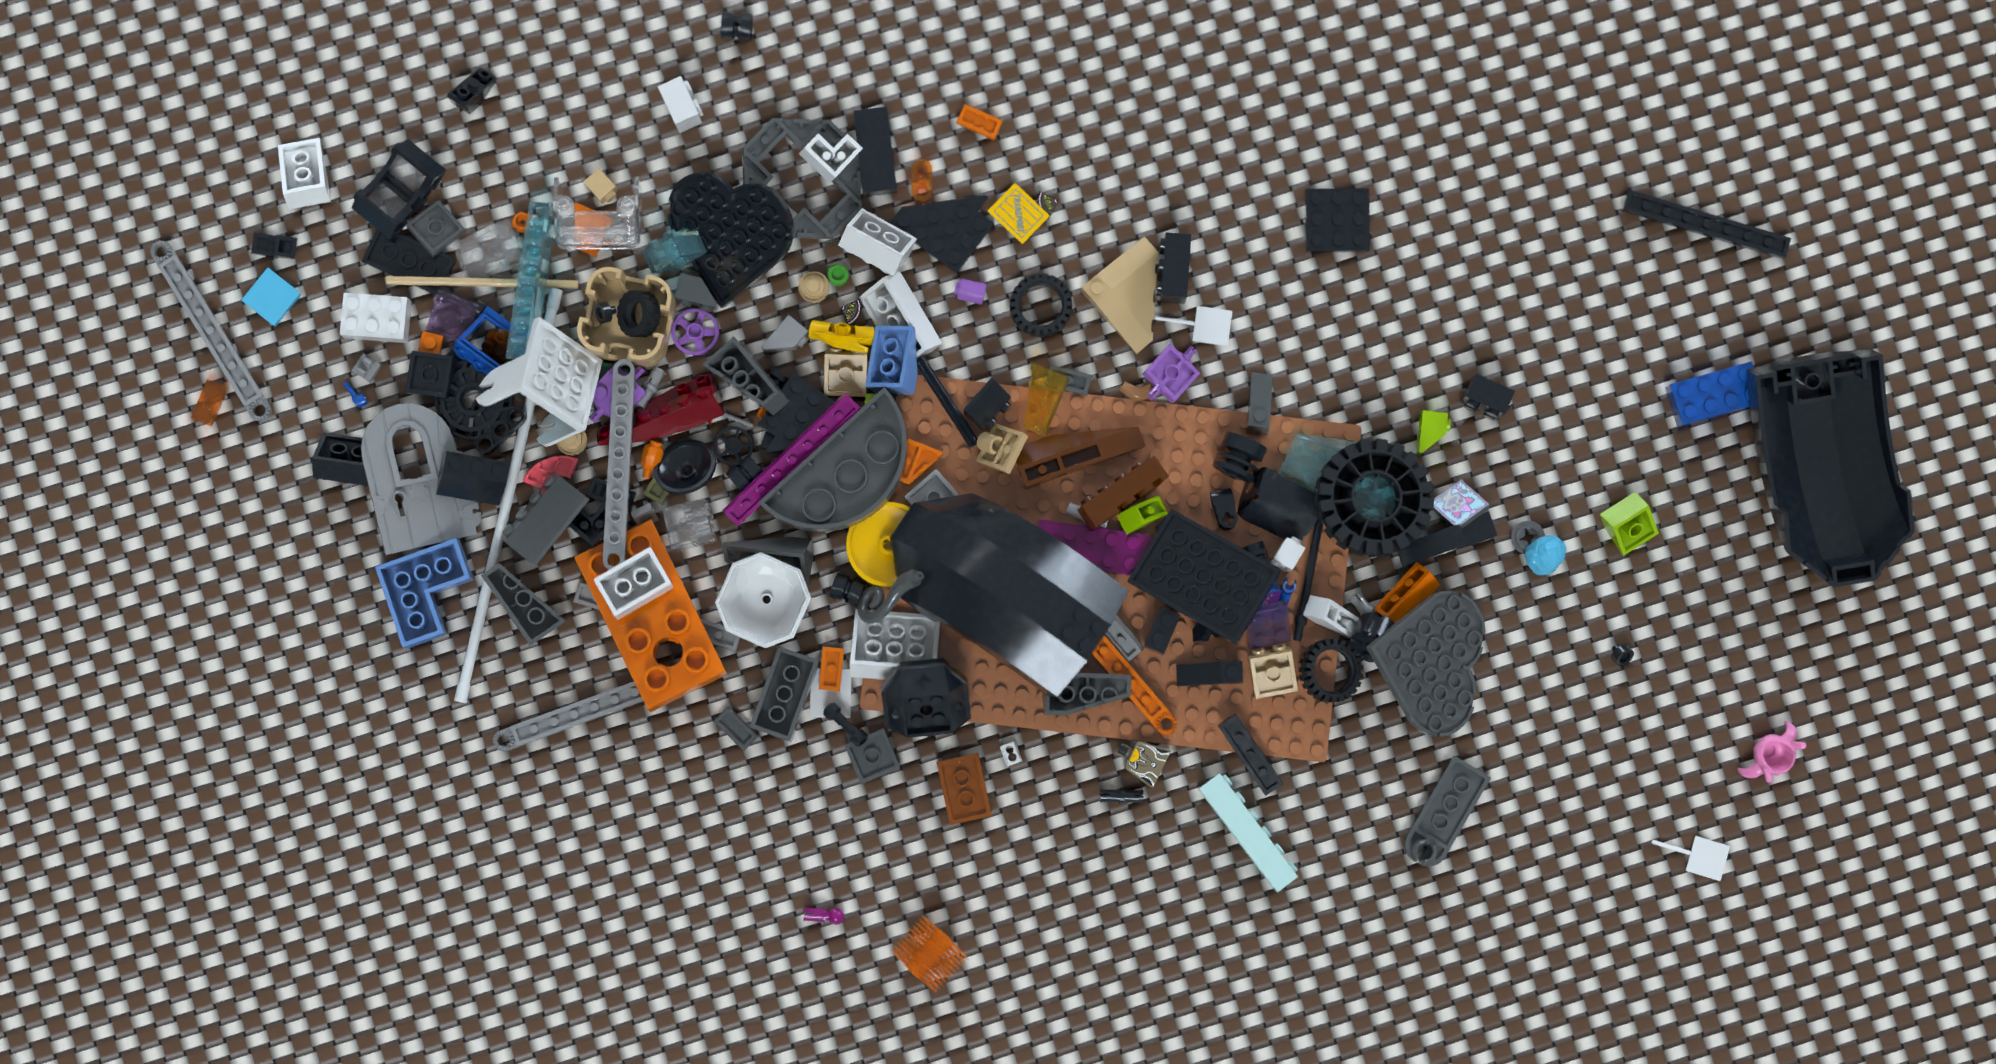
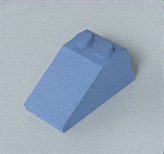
M876 325L865 386L875 393L880 392L885 387L890 394L914 395L918 375L915 327Z

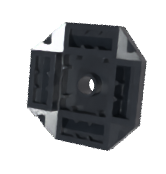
M944 658L900 662L895 671L881 686L885 727L905 737L927 736L930 738L933 735L951 734L971 719L967 678L950 666V663Z

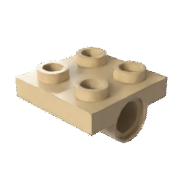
M995 423L990 433L983 432L979 435L977 446L981 451L976 461L982 465L1010 474L1028 436L1020 431Z

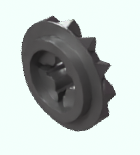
M1523 521L1514 527L1511 533V543L1515 550L1525 554V549L1529 544L1527 541H1520L1525 536V529L1528 535H1536V537L1530 540V543L1545 536L1544 530L1536 522Z

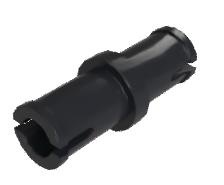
M1119 788V790L1100 789V803L1119 802V805H1124V803H1143L1144 796L1142 795L1144 791L1124 790V788Z

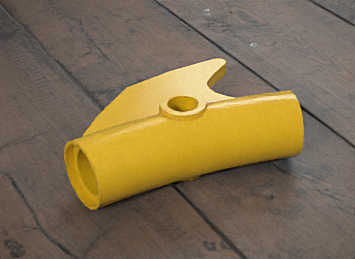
M812 320L809 328V338L820 340L836 348L868 353V348L862 345L872 346L875 330L871 326H850L846 323L832 324Z

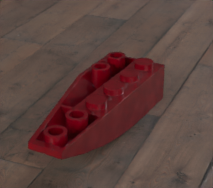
M712 372L700 375L689 382L680 383L676 387L650 400L645 409L639 407L634 409L632 443L666 437L723 416V401ZM610 423L597 430V443L599 446L609 445Z

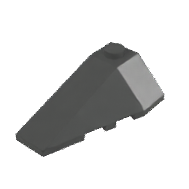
M1077 673L1057 697H1049L1042 692L1044 715L1066 716L1130 697L1131 675Z

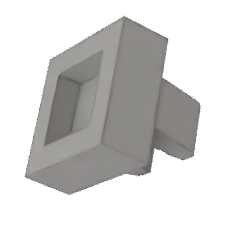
M363 353L352 371L371 383L382 365Z
M646 500L643 501L644 506L638 509L636 506L632 507L631 514L638 526L649 520H652L653 523L659 521L653 507Z

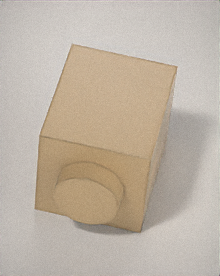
M600 168L583 181L585 186L602 204L605 202L609 203L617 195L618 189Z

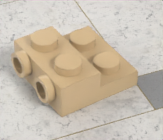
M830 347V350H826L824 394L842 396L846 392L849 396L866 397L867 387L865 384L868 373V353L842 351L841 348Z
M1279 643L1273 645V649L1264 650V648L1259 647L1252 649V653L1247 654L1256 699L1298 691L1292 650L1289 646Z

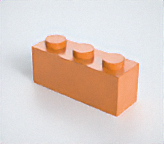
M1416 562L1373 609L1381 618L1382 615H1385L1396 623L1422 600L1431 595L1440 584L1429 570Z

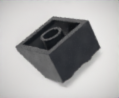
M991 378L964 408V415L982 431L986 428L990 430L997 422L995 417L1000 412L1004 414L1011 406V403H1009L1011 396L995 379Z

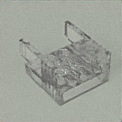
M702 498L693 502H686L685 504L665 507L659 511L660 515H664L671 549H667L668 553L717 542L708 500Z

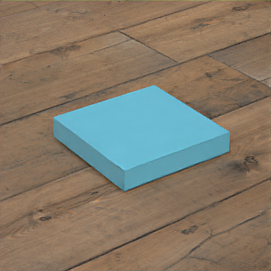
M267 268L241 301L276 327L302 294L271 269Z

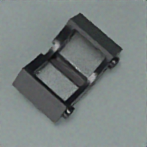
M406 139L401 144L398 142L393 146L392 154L381 171L363 190L359 189L353 196L354 202L351 208L389 239L406 226L407 220L411 218L413 213L417 214L428 201L426 197L432 192L431 190L437 188L446 172L444 167L409 139Z

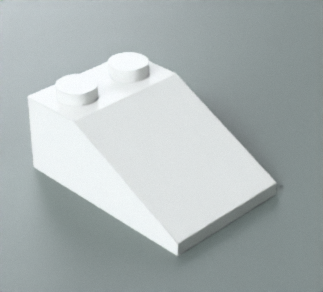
M320 138L278 145L282 189L288 209L331 202Z

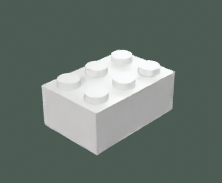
M862 208L846 226L838 246L844 248L846 252L853 253L862 258L866 263L880 268L884 273L894 276L908 259L917 238Z
M344 293L340 335L345 339L408 343L412 301L407 297Z
M651 547L593 579L617 620L674 588Z

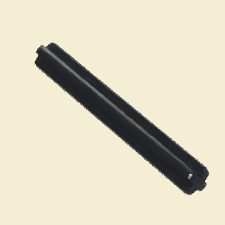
M925 356L918 357V369L970 448L976 446V435Z

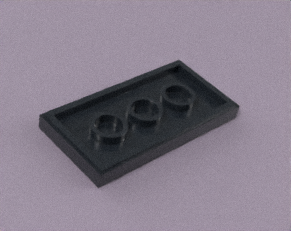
M378 229L362 259L363 263L391 276L449 277L457 261L455 257L444 252H440L432 257L419 241L400 232L389 239ZM413 285L435 296L441 287Z

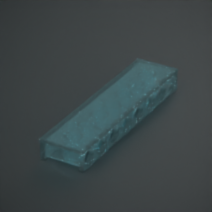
M551 202L529 203L506 359L514 360L525 354L533 321L538 317H542L556 224ZM534 209L537 211L538 218L533 215Z

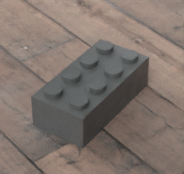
M778 646L750 728L792 742L820 661Z

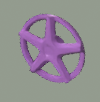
M698 308L688 309L680 313L674 320L671 331L672 339L677 348L688 355H703L715 346L719 337V327L716 319L709 312ZM691 312H699L694 323H689L682 317ZM705 315L712 320L715 329L702 327ZM677 323L686 330V334L678 340L675 336ZM714 336L712 343L704 349L702 337ZM693 340L697 351L686 350L681 345Z

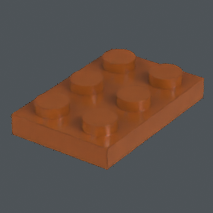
M978 753L936 762L950 825L992 816Z

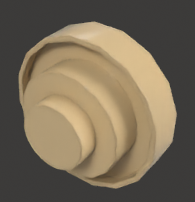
M820 272L806 273L802 276L798 285L800 295L810 303L821 302L829 294V282Z
M582 431L558 442L557 446L566 455H579L587 447V434L585 431Z

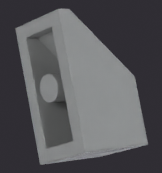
M788 315L761 348L766 353L796 350L798 347L802 348L807 343L809 332Z

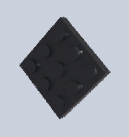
M1369 188L1305 190L1306 253L1370 252Z

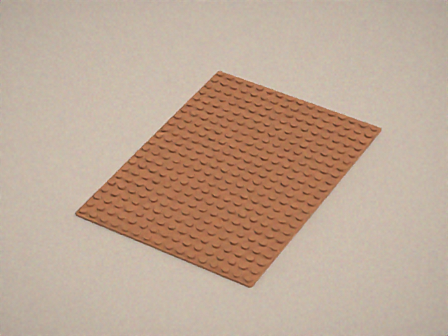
M917 375L914 395L897 394L896 404L904 418L908 439L942 451L943 454L910 485L900 482L888 502H896L911 507V504L904 496L937 469L959 495L973 493L1019 515L1037 527L1039 519L1087 526V524L1083 523V520L1065 515L1069 502L1082 506L1080 503L1082 500L1090 495L1092 498L1099 494L1097 491L1106 484L1111 486L1115 483L1114 479L1123 473L1128 474L1132 471L1131 468L1139 462L1144 463L1152 456H1155L1169 477L1159 487L1125 510L1159 495L1168 514L1173 509L1240 548L1263 541L1267 550L1265 556L1272 560L1284 539L1245 521L1238 515L1239 500L1246 482L1227 477L1212 466L1214 460L1222 461L1216 456L1218 452L1228 453L1221 446L1226 432L1240 434L1267 448L1262 462L1251 461V464L1258 469L1267 467L1317 494L1315 485L1317 478L1322 474L1320 471L1331 457L1341 449L1360 441L1361 427L1353 424L1270 415V427L1267 436L1247 434V412L1152 401H1134L1126 398L1091 394L1083 396L1071 392L999 384L1011 396L1009 402L1011 406L1004 414L1000 412L995 417L997 419L996 424L1026 434L1028 438L1025 444L1056 434L1139 427L1146 446L1025 489L1016 462L1011 473L1007 474L976 461L981 450L977 445L972 448L967 445L924 376ZM938 377L977 439L983 432L990 433L991 429L986 428L982 431L964 415V408L984 387L986 382ZM1250 483L1248 486L1247 494L1251 492L1253 483ZM1226 488L1232 489L1238 517L1233 529L1225 531L1218 526L1210 499V492ZM1258 494L1254 495L1253 501L1258 499ZM1117 515L1108 521L1105 528L1124 531ZM1225 515L1222 521H1226L1227 524H1230L1232 518H1228V516ZM1166 516L1132 533L1155 536L1158 532L1155 527ZM1323 523L1310 595L1331 599L1343 607L1349 549L1343 550L1336 545L1337 540L1334 537L1330 539L1323 531L1326 529ZM1313 526L1311 531L1302 540V546L1305 547V550L1293 570L1288 574L1280 569L1281 574L1275 584L1283 585L1286 577H1288V585H1293L1294 581H1297L1296 588L1292 592L1288 605L1280 615L1274 616L1272 620L1264 619L1262 631L1249 629V625L1237 645L1227 641L1225 638H1214L1212 634L1206 642H1193L1192 629L1197 622L1129 584L1127 580L1130 576L1106 573L1129 590L1117 616L1143 646L1161 606L1181 615L1163 656L1145 648L1128 662L1175 717L1177 728L1170 735L1160 734L1129 697L1066 716L1044 715L1042 691L942 622H940L938 658H944L950 663V666L967 678L971 719L968 722L1235 752L1218 727V724L1236 713L1265 756L1325 762L1327 759L1333 703L1316 700L1307 693L1308 690L1302 686L1304 682L1299 679V676H1302V672H1298L1299 667H1302V664L1299 662L1300 659L1304 658L1303 653L1308 651L1310 645L1325 639L1339 640L1340 634L1308 619L1307 625L1303 629L1301 642L1293 641L1296 625L1294 624L1295 615H1298L1314 530ZM882 587L884 590V600L891 588ZM901 598L890 611L922 614ZM1279 643L1289 646L1292 650L1298 691L1256 699L1247 654L1252 653V649L1259 647L1264 648V650L1273 649V645ZM1335 650L1322 652L1317 657L1314 665V676L1317 684L1329 692H1334L1338 652ZM1093 655L1077 672L1108 674ZM1242 661V684L1177 686L1176 665ZM863 678L860 707L862 709L884 712L881 686L886 680ZM1164 718L1160 722V727L1165 731L1172 728V721Z

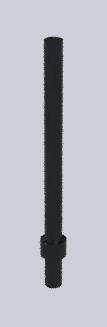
M1318 519L1314 525L1298 615H1295L1294 624L1296 625L1293 641L1301 642L1303 629L1307 625L1308 620L1303 613L1310 597L1323 523L1320 524Z

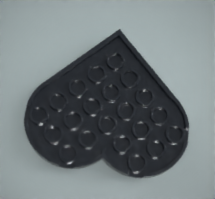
M698 172L683 177L671 191L668 200L670 201L668 221L671 231L720 308L728 306L786 256L792 245L794 236L792 213L783 197L767 185L749 183L733 189L725 179L714 173Z

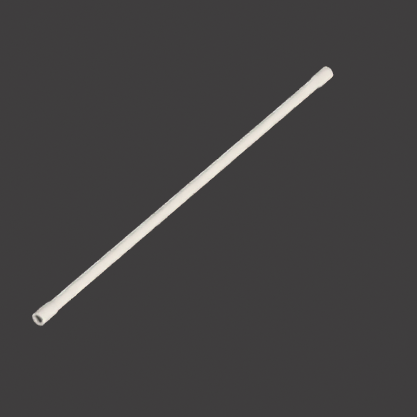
M550 288L544 318L552 326H554L563 293L562 290ZM528 397L525 399L523 408L527 413V419L518 429L485 572L498 564L503 540L501 536L508 523L535 408V402ZM484 580L461 677L454 697V701L467 703L471 686L470 681L491 596V590Z

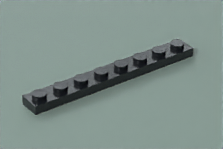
M1633 190L1627 191L1622 211L1780 259L1786 258L1791 241L1790 237Z

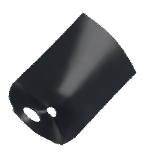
M1267 467L1259 468L1257 473L1252 474L1255 476L1249 494H1247V489L1250 483L1246 482L1239 500L1238 515L1245 521L1283 539L1293 536L1302 541L1318 519L1316 515L1319 512L1318 506H1314V495L1316 494ZM1258 494V499L1253 501L1254 495Z

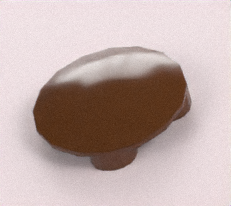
M503 329L489 331L485 336V341L482 343L483 351L499 365L510 362L522 354L521 344L517 338Z

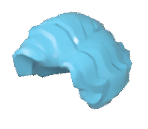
M1547 535L1528 545L1525 549L1524 557L1526 564L1532 569L1533 573L1547 575L1553 573L1563 563L1567 549L1561 539L1555 535Z

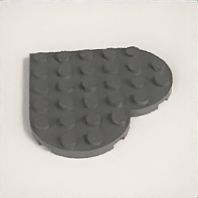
M1438 591L1427 596L1366 648L1406 718L1415 729L1430 736H1447L1457 732L1469 720L1474 709L1472 704L1474 694H1476L1475 679L1470 668L1477 662L1482 653L1483 647L1481 645L1483 635H1485V623L1480 609L1470 597L1455 591Z

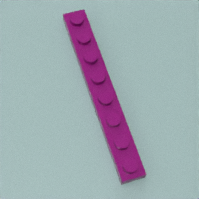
M845 392L723 509V512L737 526L741 525L760 506L758 502L861 409L860 406Z

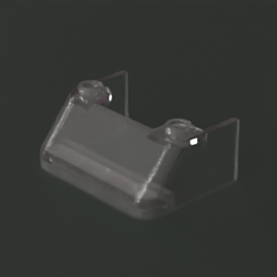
M554 177L555 240L560 248L633 249L639 245L641 240L642 189L639 177H635L634 195L621 197L617 202V211H574L575 205L573 200L568 196H562L559 178Z

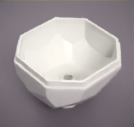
M760 552L732 563L715 603L727 632L763 648H768L794 638L809 605L811 596L800 569ZM766 595L771 598V601L768 604L764 603L763 598Z

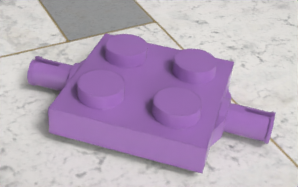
M1169 344L1142 373L1153 385V388L1147 393V397L1153 401L1161 393L1171 403H1174L1196 379L1200 372L1190 361V358L1196 353V349L1192 351L1194 347L1189 346L1183 354Z
M639 365L635 369L634 407L647 394L636 381L645 372ZM614 366L597 382L593 398L597 409L589 416V419L594 423L603 414L611 418ZM619 368L618 370L621 376H626L629 374L627 372H624L621 368Z

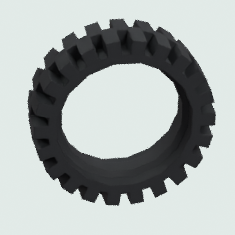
M1037 273L1027 276L1018 283L1010 298L1012 319L1019 329L1033 337H1049L1058 333L1065 327L1072 313V298L1067 286L1053 275ZM1039 285L1048 286L1055 290L1062 303V309L1057 319L1048 325L1042 326L1032 324L1026 320L1020 308V302L1025 292Z
M1325 639L1310 645L1308 651L1303 653L1304 658L1300 659L1299 662L1302 664L1298 672H1302V676H1299V679L1304 682L1302 684L1303 688L1307 689V693L1313 696L1314 699L1322 702H1341L1352 697L1351 694H1355L1358 691L1356 687L1361 686L1362 682L1359 680L1363 679L1364 675L1361 673L1364 667L1359 663L1362 659L1361 656H1357L1358 651L1352 649L1346 641L1338 639ZM1326 650H1335L1341 653L1348 665L1346 683L1335 692L1322 689L1317 684L1314 676L1316 659Z

